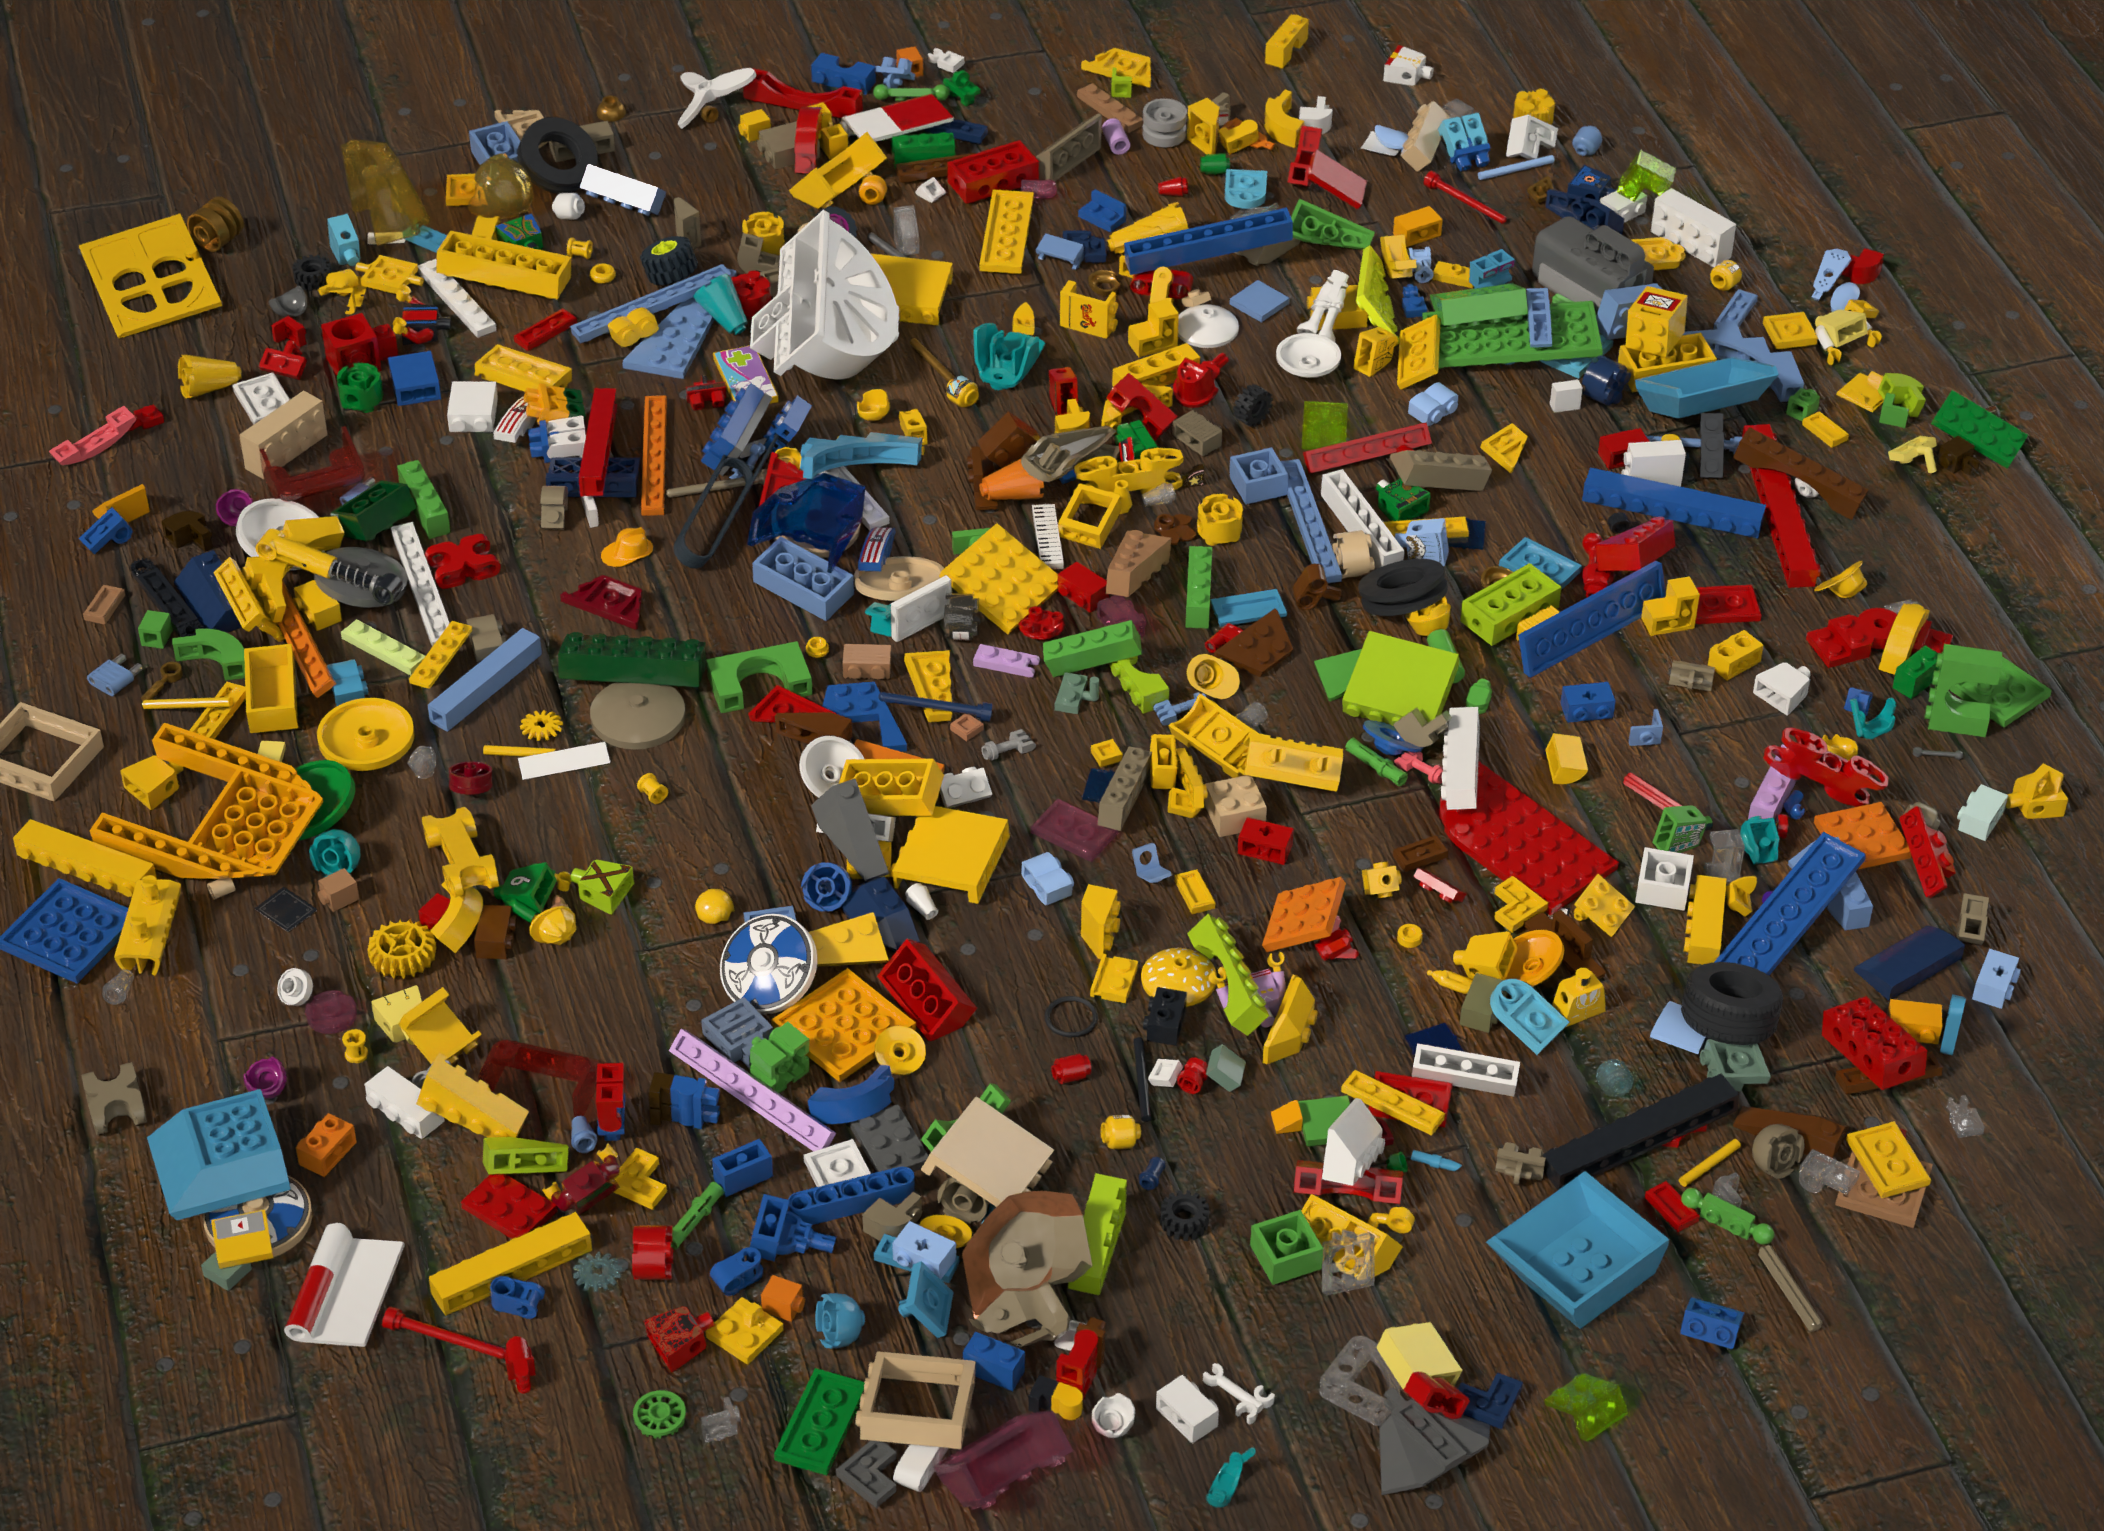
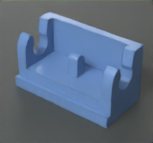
M1046 233L1036 248V253L1040 254L1038 259L1043 260L1046 255L1070 261L1071 264H1074L1072 267L1074 270H1077L1085 259L1083 244Z

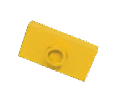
M1441 261L1437 262L1432 280L1473 288V285L1469 282V267Z

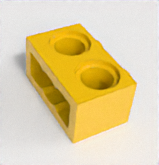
M1743 630L1710 648L1708 666L1715 667L1714 671L1725 680H1729L1760 663L1764 645L1747 631Z

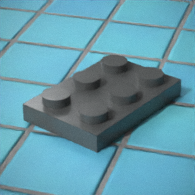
M898 1104L883 1109L869 1117L850 1122L851 1130L876 1172L903 1166L916 1171L923 1167L928 1158L926 1150Z

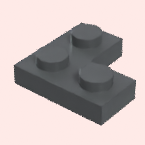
M871 1440L836 1469V1476L875 1508H878L897 1491L896 1484L881 1473L883 1469L896 1459V1451L883 1441Z

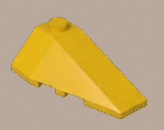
M1313 1194L1310 1195L1301 1210L1323 1249L1334 1260L1336 1266L1343 1273L1360 1282H1364L1389 1270L1403 1247L1388 1234Z

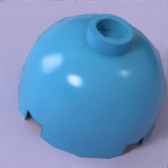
M822 1294L821 1297L824 1299L817 1302L815 1313L817 1332L822 1331L826 1340L820 1339L822 1345L829 1349L850 1345L858 1338L865 1323L863 1310L860 1309L858 1303L851 1296L846 1294Z

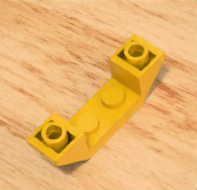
M1143 385L1168 408L1172 406L1173 389L1171 387ZM1106 400L1102 416V426L1112 427L1116 431L1115 434H1117V427L1121 425L1122 416L1137 408L1129 407L1121 412L1109 400Z

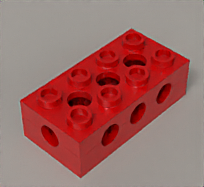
M1018 140L947 162L948 183L966 204L973 203L977 200L992 197L993 190L1011 191L1039 182V161Z
M1867 996L1823 1011L1822 1036L1881 1090L1925 1075L1927 1049Z

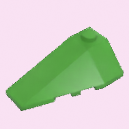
M1301 199L1298 200L1291 215L1293 237L1303 242L1363 250L1370 245L1375 233Z

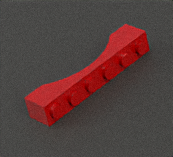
M754 69L756 72L754 80L743 86L744 99L755 102H764L799 110L802 106L808 107L824 102L832 113V117L839 118L857 114L863 110L862 90L843 86L827 93L804 92L784 84L769 71Z

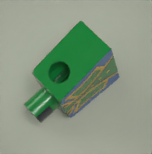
M532 214L496 225L497 241L538 250L543 248L542 233Z

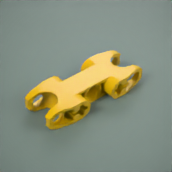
M1153 448L1144 450L1141 453L1140 459L1117 463L1114 457L1101 456L1078 463L1074 466V472L1077 479L1089 481L1084 485H1090L1097 489L1113 492L1115 482L1125 480L1128 482L1129 491L1140 490L1141 494L1145 496H1156L1176 490L1182 486L1183 480L1180 474L1167 471L1183 463V455L1181 450ZM1168 456L1177 457L1175 459H1166ZM1083 469L1090 470L1089 472H1081ZM1167 480H1175L1176 482H1174V483H1169V482H1166V481H1167ZM1082 501V502H1081V503H1083V504H1092V503L1085 502V501Z

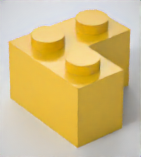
M1169 299L1149 303L1148 321L1128 326V343L1138 357L1178 346L1179 313Z
M1690 576L1668 580L1666 597L1643 602L1641 619L1650 636L1694 629L1700 594Z

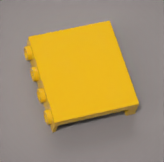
M871 254L891 286L896 304L899 306V321L939 325L941 304L947 285H951L953 280V263Z
M935 806L932 816H916L915 826L913 830H909L905 846L900 848L899 858L891 867L890 875L894 880V888L898 889L902 879L965 890L968 891L969 902L978 904L1010 838L1008 819Z

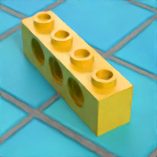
M1188 343L1114 368L1112 386L1114 387L1128 373L1135 377L1142 385L1167 386L1173 384L1177 378V369L1184 358L1187 357L1200 364V356Z

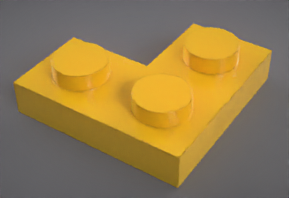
M1511 876L1495 887V895L1507 903L1506 906L1495 912V920L1512 933L1522 927L1526 920L1547 910L1548 902L1514 876Z
M636 1147L620 1167V1173L615 1178L620 1188L614 1191V1193L653 1210L667 1193V1185L649 1178L659 1165V1157Z

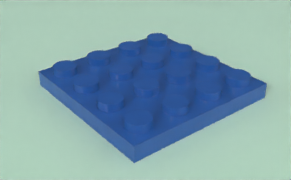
M58 878L0 936V950L78 984L119 941L129 908Z

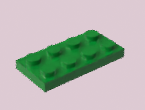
M1953 390L1931 422L1932 425L1952 437L1959 435L1974 445V450L2008 469L2028 437V434Z
M815 1368L777 1446L774 1460L827 1476L860 1406L865 1382Z

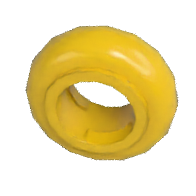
M597 264L590 270L591 279L600 284L611 282L616 275L614 267L609 264Z

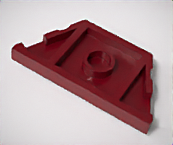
M601 575L594 578L591 582L579 585L578 590L571 594L565 591L560 595L561 602L629 628L635 630L638 628L642 603V589Z

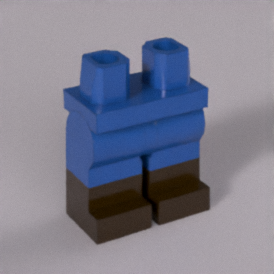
M654 1072L649 1088L650 1124L661 1125L662 1120L680 1122L685 1126L694 1125V1128L702 1129L704 1122L717 1123L720 1115V1106L717 1105L720 1095L719 1089L706 1087V1079L698 1078L697 1081L690 1077Z

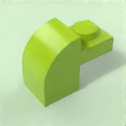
M1885 373L1877 390L1883 399H1885L1886 393L1895 394L1893 404H1902L1904 408H1908L1910 417H1918L1926 401L1921 394L1924 386L1916 379L1904 374Z

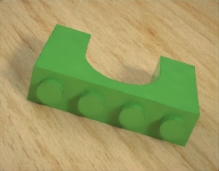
M797 641L706 659L707 676L721 713L744 709L743 691L740 682L745 677L755 673H768L777 676L783 682L785 689L801 697L812 695V678Z
M1944 644L1943 652L1938 653L1936 667H1939V671L1934 670L1932 685H1935V688H1930L1928 702H1931V705H1926L1925 719L1929 720L1928 729L1986 737L1990 717V704L1964 701L1954 697L1948 690L1962 682L1998 685L2002 668V652Z

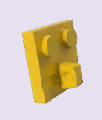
M741 1297L714 1323V1327L706 1330V1338L748 1365L784 1329L783 1323L764 1312L760 1305L755 1302L751 1303Z

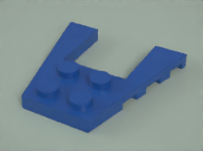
M875 682L827 686L822 707L840 716L852 719V723L879 721L882 746L900 752L907 751V743L888 706L878 698L880 691Z

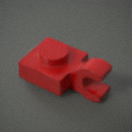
M154 404L145 406L134 411L133 415L136 420L128 431H133L140 426L143 429L162 424L164 423V417Z

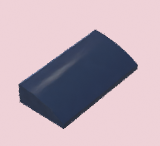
M1927 925L1854 967V971L1890 1001V999L1895 998L1962 959L1965 944L1951 934Z

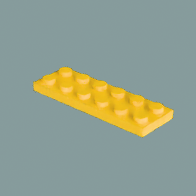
M993 190L980 259V271L1021 274L1034 192Z

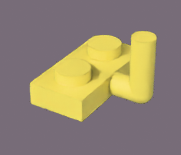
M1918 436L1888 452L1890 460L1900 461L1901 464L1913 461V458L1918 455H1924L1928 473L1937 471L1932 448L1937 446L1935 437Z

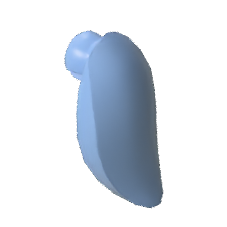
M1380 125L1375 126L1376 137L1382 145L1392 149H1401V152L1403 151V144L1409 137L1406 133Z
M1851 282L1837 287L1831 298V312L1844 310L1849 299L1858 300L1860 294L1859 287Z

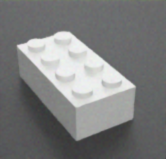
M1672 188L1655 198L1651 227L1652 233L1669 239L1673 244L1681 245L1686 252L1712 267L1731 258L1736 230L1734 222Z

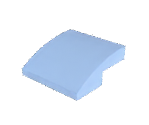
M1669 1001L1654 1025L1650 1037L1699 1054L1705 1046L1707 1038L1698 1034L1686 1023L1681 1012L1682 1005Z

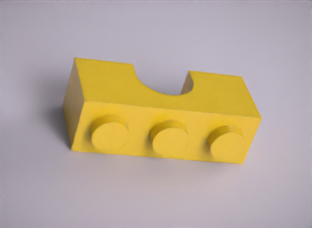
M1293 14L1286 19L1266 43V64L1284 68L1291 59L1292 48L1300 49L1308 39L1309 19Z
M824 102L808 106L822 108V128L819 130L818 140L820 147L828 158L833 159L848 148V134L840 124L833 125L832 113Z

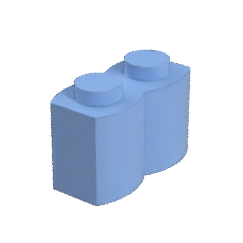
M1440 382L1434 383L1425 392L1415 395L1409 401L1408 413L1422 423L1427 422V426H1431L1434 423H1438L1442 416L1451 414L1457 409L1458 395Z
M1046 852L1022 862L1021 874L1024 880L1034 889L1037 897L1044 905H1049L1072 895L1073 878L1061 868V863L1057 857H1053L1052 854Z

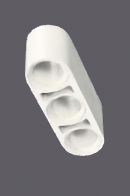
M910 1444L895 1469L893 1481L921 1492L948 1448Z

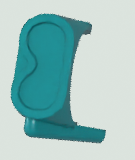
M1892 697L1886 700L1885 707L1881 713L1868 722H1865V714L1859 711L1857 699H1850L1858 737L1874 739L1892 730L1896 719L1893 715L1896 702Z
M1251 1447L1242 1454L1233 1452L1230 1455L1229 1463L1223 1464L1207 1493L1206 1500L1210 1505L1220 1508L1228 1505L1238 1486L1243 1463L1255 1455V1448Z

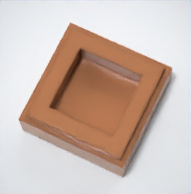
M964 714L950 724V730L965 741H968L984 730V724L972 715Z

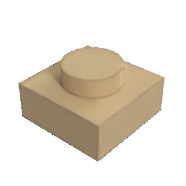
M1200 289L1188 292V296L1182 298L1181 301L1183 307H1195L1211 300L1209 292H1200Z

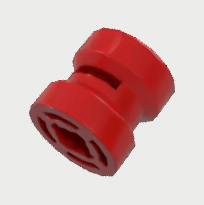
M1190 1058L1186 1062L1184 1070L1181 1071L1177 1078L1178 1086L1189 1094L1198 1093L1203 1086V1081L1208 1077L1206 1075L1208 1064L1202 1059Z

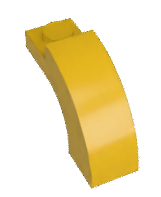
M1405 235L1380 237L1383 261L1389 277H1412V268H1417L1416 259L1411 260L1408 256Z

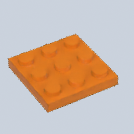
M1882 802L1816 815L1814 818V824L1820 834L1825 832L1833 837H1839L1840 841L1866 854L1865 861L1858 869L1910 859L1912 856L1906 840Z
M1343 878L1327 879L1323 882L1278 893L1262 944L1266 952L1331 936L1346 886Z

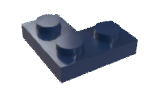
M1497 1372L1488 1392L1461 1383L1458 1390L1470 1400L1463 1415L1502 1429L1522 1390L1523 1382Z

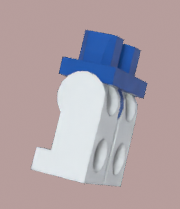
M583 416L556 419L547 423L546 420L539 421V428L528 429L531 458L544 456L545 463L550 462L551 457L580 456L582 458L586 439Z

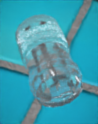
M1253 702L1234 717L1254 730L1265 722L1268 713L1262 704Z

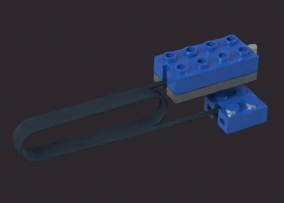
M750 383L746 389L741 388L735 396L736 401H730L725 409L727 414L724 413L717 423L720 427H716L710 435L712 441L709 440L702 449V452L705 454L701 462L715 471L674 543V553L683 565L697 569L706 564L715 553L769 454L775 453L777 449L784 448L796 435L812 406L798 395L792 402L788 400L781 410L783 413H777L771 424L774 426H770L764 435L766 441L763 445L766 447L767 452L754 475L750 467L744 461L738 459V457L745 449L772 397L767 393L764 394V391ZM730 467H733L742 473L745 478V487L707 555L698 556L688 549L685 544V535L718 475L723 476Z

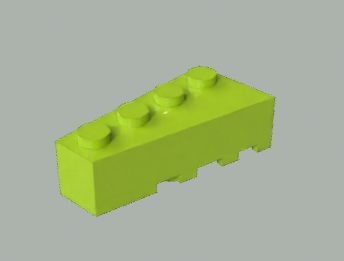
M1095 1174L1083 1217L1093 1267L1075 1281L1068 1282V1289L1100 1295L1126 1215V1179Z

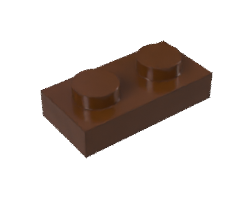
M1437 835L1393 850V858L1404 872L1448 857V850Z

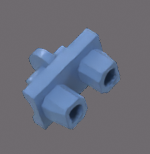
M884 57L882 66H876L875 72L882 73L884 77H887L883 79V82L888 88H898L903 83L902 79L914 80L915 74L911 72L912 62L910 60L900 58L896 68V59Z

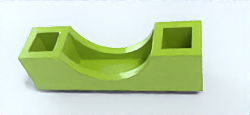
M1138 656L1108 663L1112 674L1118 677L1123 690L1128 691L1133 704L1138 706L1143 714L1153 711L1155 704L1169 700V688L1159 674L1144 673L1133 667L1138 662Z

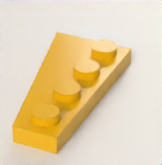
M950 650L905 653L904 662L918 697L952 702L950 692ZM922 707L928 722L951 721V711Z

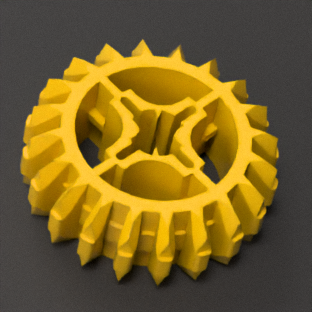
M400 919L398 923L390 921L388 926L381 925L380 930H375L373 937L369 938L367 951L370 963L377 972H382L384 977L391 974L393 979L397 976H402L404 979L406 975L414 977L415 972L423 973L424 967H430L431 961L435 960L437 947L434 935L427 926H422L420 921L413 924L411 919L407 922H402Z

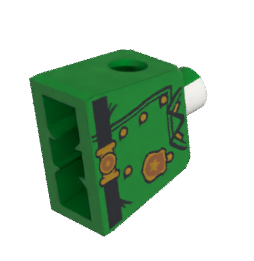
M1401 478L1391 484L1386 480H1381L1376 486V490L1379 492L1378 507L1390 521L1412 520L1429 511L1431 493L1419 486L1404 485Z

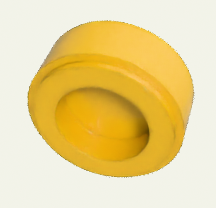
M1405 924L1398 929L1397 940L1404 947L1414 948L1421 944L1423 932L1417 925Z

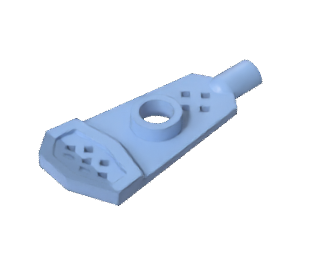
M1841 249L1825 251L1813 284L1815 291L1812 298L1818 301L1823 292H1828L1845 267L1849 265L1851 257L1847 251ZM1827 273L1833 274L1831 277H1826L1825 275Z

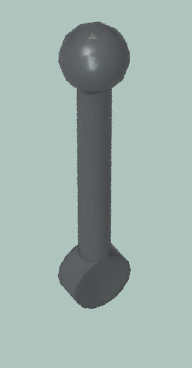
M1920 747L1913 749L1915 757L1933 755L1955 757L1957 760L1963 758V752L1959 750L1956 752L1922 750Z

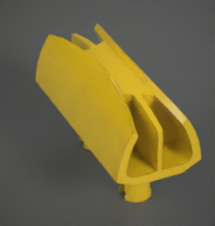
M1250 732L1246 736L1243 745L1248 747V752L1242 754V757L1247 758L1246 766H1240L1239 768L1241 774L1337 792L1343 761V749L1324 745L1317 747V744L1313 743L1306 745L1305 742L1300 741L1296 743L1291 739L1285 741L1281 737L1274 739L1270 738V735Z
M152 875L144 876L142 880L136 882L114 956L118 966L124 973L128 974L137 963L138 971L142 974L148 959L153 960L152 975L155 976L157 974L181 893L180 883L172 880L156 879Z

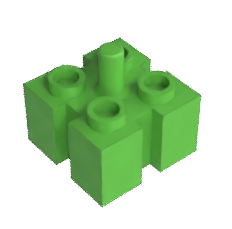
M786 1022L781 1027L775 1028L771 1032L769 1040L766 1038L762 1040L758 1036L752 1040L750 1074L777 1093L784 1091L790 1081L796 1082L809 1072V1058L805 1056L809 1053V1038L791 1023Z

